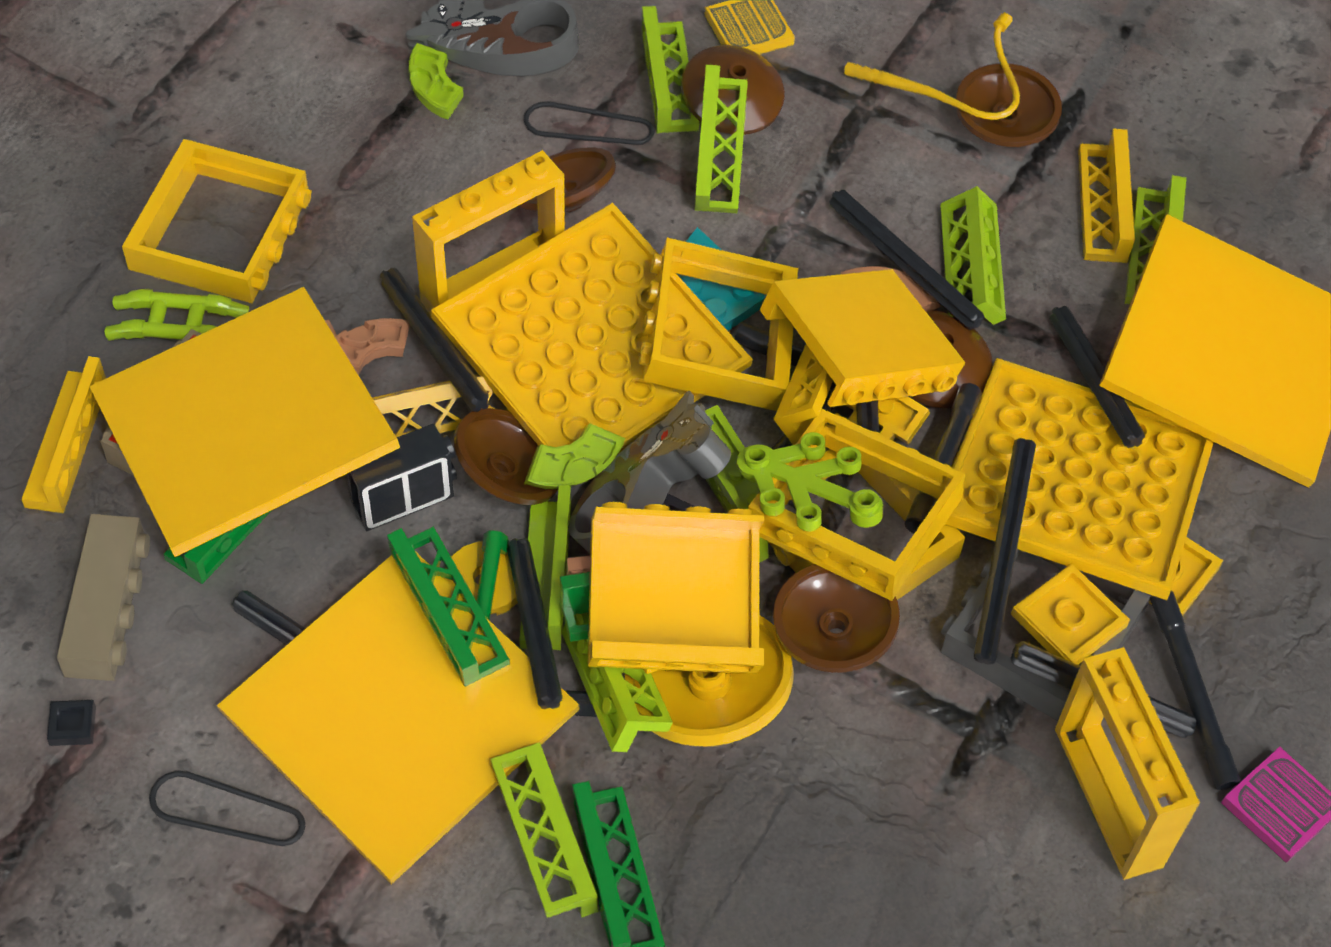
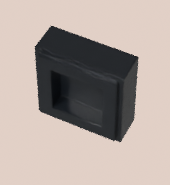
M94 700L50 702L47 741L50 746L93 744L96 715Z

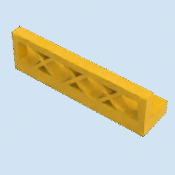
M1113 129L1108 145L1080 143L1078 149L1084 260L1127 263L1135 241L1128 130ZM1088 156L1107 158V164L1098 169L1088 161ZM1097 180L1108 189L1102 196H1099L1089 187ZM1097 208H1100L1110 216V219L1103 224L1091 215ZM1101 235L1112 244V249L1093 248L1092 241Z
M807 344L774 417V421L793 445L797 443L812 421L819 416L833 382Z
M88 356L82 373L67 371L21 499L25 508L64 513L100 410L89 387L106 379L101 360L98 357Z
M476 374V378L487 391L490 399L494 392L487 385L483 376ZM450 380L372 397L382 414L391 412L404 420L395 433L396 437L415 431L403 432L408 423L415 427L416 430L422 428L411 420L419 406L430 404L441 411V414L434 423L439 433L456 430L462 420L449 412L457 398L461 397ZM449 400L445 408L435 403ZM411 408L407 416L398 412L399 410ZM446 415L455 420L441 424Z

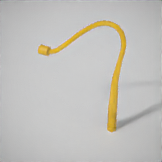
M1001 13L993 24L995 28L993 38L997 57L1013 94L1012 103L1004 111L996 113L979 111L930 86L878 69L863 67L852 62H848L844 68L846 76L925 95L982 119L998 120L1006 118L1016 110L1020 100L1018 85L1005 58L1001 44V32H1004L1012 23V17L1008 13Z

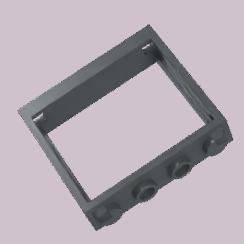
M1017 549L1015 560L1021 553V550ZM991 557L981 573V577L984 580L979 587L971 585L961 602V606L964 608L959 616L951 614L943 626L941 634L945 635V640L941 653L1058 721L1069 696V691L1044 677L1014 665L1010 657L998 651L994 664L988 665L974 660L973 656L977 638L967 633V630L983 608L992 561ZM1042 558L1062 570L1067 567L1065 565ZM1080 571L1102 593L1124 604L1122 612L1130 619L1128 626L1096 650L1093 656L1122 648L1146 611L1152 595Z

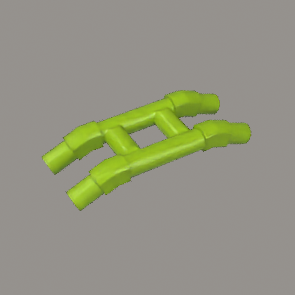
M138 289L127 294L114 296L113 306L116 310L151 308L148 322L141 319L125 320L120 324L106 326L104 332L109 341L123 338L126 340L132 338L144 339L145 337L183 340L191 329L203 334L217 327L202 324L205 311L237 318L248 313L249 306L231 301V298L221 295L208 294V296ZM167 308L189 309L186 325L164 323Z

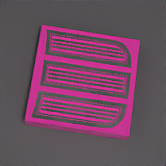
M1280 746L1230 791L1221 802L1286 863L1331 821V792Z

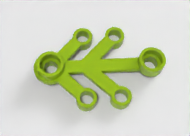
M811 432L801 438V444L775 450L765 445H751L739 453L737 457L738 470L746 480L756 483L760 493L761 511L768 516H777L785 510V495L780 489L774 487L773 477L787 483L796 508L797 525L804 531H814L822 523L821 509L818 505L812 503L808 492L849 508L851 521L859 527H873L882 520L883 502L876 492L863 489L855 493L821 479L842 473L847 475L857 473L862 466L861 452L857 448L844 447L838 451L837 458L795 468L786 465V463L804 458L818 460L824 456L826 452L825 438L819 433ZM810 445H817L818 447L811 448V447H808V446H810ZM852 459V460H854V461H853V462H845L844 460ZM770 500L778 501L774 504L767 503ZM812 515L814 518L806 519L804 516Z

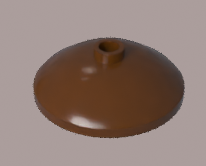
M718 45L700 51L686 65L681 80V92L686 106L700 122L702 121L706 65L720 66L719 78L748 80L744 135L753 134L767 128L778 117L784 103V85L774 66L758 53L740 46ZM718 89V98L728 108L739 100L740 91ZM718 108L716 117L722 113ZM738 109L733 113L737 118ZM726 118L716 126L715 130L732 135L737 131V128Z
M1008 63L1020 93L1019 105L1012 114L1006 118L989 120L975 117L956 108L960 121L978 138L998 146L1022 147L1044 140L1056 129L1062 112V103L1057 89L1042 74L1025 66ZM1001 64L985 65L969 73L958 87L956 100L979 111L996 113L1006 110L1012 103L1013 94Z
M577 148L549 156L564 173L565 212L578 210L597 196L610 182L616 169L613 155L602 148ZM537 196L520 204L518 207L538 213Z
M925 310L966 363L958 374L956 383L950 390L919 394L911 397H914L915 401L928 406L951 408L960 386L964 383H972L978 386L983 393L993 368L992 355L987 343L975 329L968 330L951 314Z
M487 408L481 409L479 412L472 411L461 420L454 434L455 452L466 474L481 489L500 500L520 505L544 503L557 493L558 489H544L524 483L538 444L511 412Z
M814 564L794 574L783 585L774 604L773 619L775 632L781 645L795 660L819 671L842 673L864 668L877 661L889 650L898 633L900 610L896 596L890 601ZM838 628L841 629L843 632L832 633L830 632V630Z

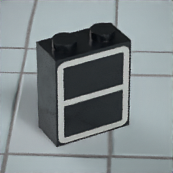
M434 423L397 437L400 445L399 449L347 473L351 503L366 532L454 497L453 481L457 479V474L451 459L455 458V451L447 435L441 437Z

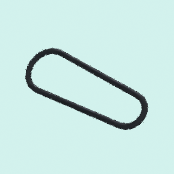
M550 101L533 104L524 114V124L527 129L533 134L542 137L642 145L648 143L655 134L652 123L641 117ZM554 107L645 124L649 128L650 133L646 138L635 140L545 132L532 127L529 122V116L537 108Z
M177 770L166 773L151 788L149 796L151 809L157 817L167 822L275 846L292 845L301 838L305 831V819L299 810L188 771ZM175 777L189 778L291 813L298 819L299 829L291 838L280 840L175 817L159 809L156 803V794L160 786L169 779Z

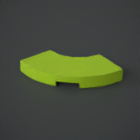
M416 43L409 60L412 89L416 97L427 109L448 120L464 97L463 88L453 83L445 73L448 64L446 53Z
M589 423L584 428L580 437L569 445L552 447L540 444L536 448L524 483L544 489H558L559 485H571L573 487L582 484L601 473L612 463L621 450L626 438Z

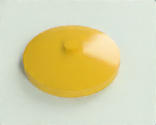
M759 615V648H764V666L757 674L658 670L652 672L651 675L673 721L668 732H652L664 739L683 745L717 746L746 738L769 724L786 704L792 690L794 678L792 656L781 645L774 625ZM625 674L626 681L639 689L641 688L638 681ZM638 703L635 704L640 715L654 716L645 707Z

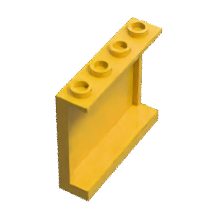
M893 269L773 281L760 308L766 320L788 318L835 382L836 387L827 402L829 407L855 405L857 403L877 400L883 401L891 398L916 396L933 392H945L954 386L958 374L966 363Z
M607 502L602 504V507H596L591 518L588 667L757 674L764 666V648H759V529L764 523V516L752 515V511L748 509H731L727 511V514L711 513L710 508L701 506L689 507L686 511H669V507L662 504L646 505L644 509L627 508L625 503Z

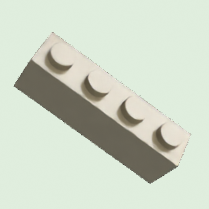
M90 515L57 654V660L66 678L115 681L117 667L123 666L125 663L127 645L126 641L123 640L126 629H131L133 626L135 615L132 599L134 593H139L142 586V570L139 567L141 558H147L150 549L149 534H144L140 517Z

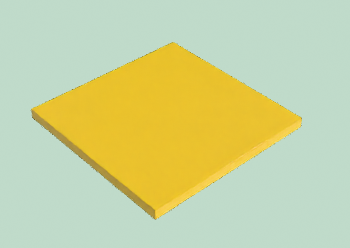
M613 202L431 309V318L476 372L483 376L487 385L538 446L540 444L552 447L569 445L580 437L584 428L590 423L626 438L621 448L623 449L644 432L664 420L687 392L643 381L645 365L639 364V355L643 342H648L649 334L643 333V324L647 311H652V304L646 301L650 283L656 279V274L650 273L654 253L658 254V252ZM671 272L661 355L740 373L749 368L753 361L751 356L676 273ZM691 392L694 395V402L705 396Z
M1167 214L1160 224L1099 386L1309 488L1316 480L1331 431V293Z
M305 287L299 288L89 386L174 557L400 448L397 437Z
M996 358L953 465V469L965 474L962 500L945 524L995 541L1014 441L1018 438L1032 440L1035 442L1036 448L1017 549L1065 566H1069L1072 563L1080 571L1167 600L1172 589L1214 442L1146 408L1125 400L1145 433V438L1140 446L1127 448L1124 446L1091 388Z
M416 552L422 563L429 564ZM392 555L217 705L219 711L391 885L499 785L491 764V758L539 742L542 745L579 710V704L562 688L563 698L560 701V707L556 709H542L538 705L529 657L488 619L487 621L510 659V665L465 687ZM435 576L433 584L439 595L451 598L455 588L444 577ZM460 594L458 600L465 602ZM454 609L452 618L457 627L470 632L474 622L472 613ZM479 627V628H478V631H477V634L484 636V634L482 633V631H481V629H480V627ZM473 642L471 652L477 660L478 666L496 658L490 646ZM523 762L504 768L506 777Z

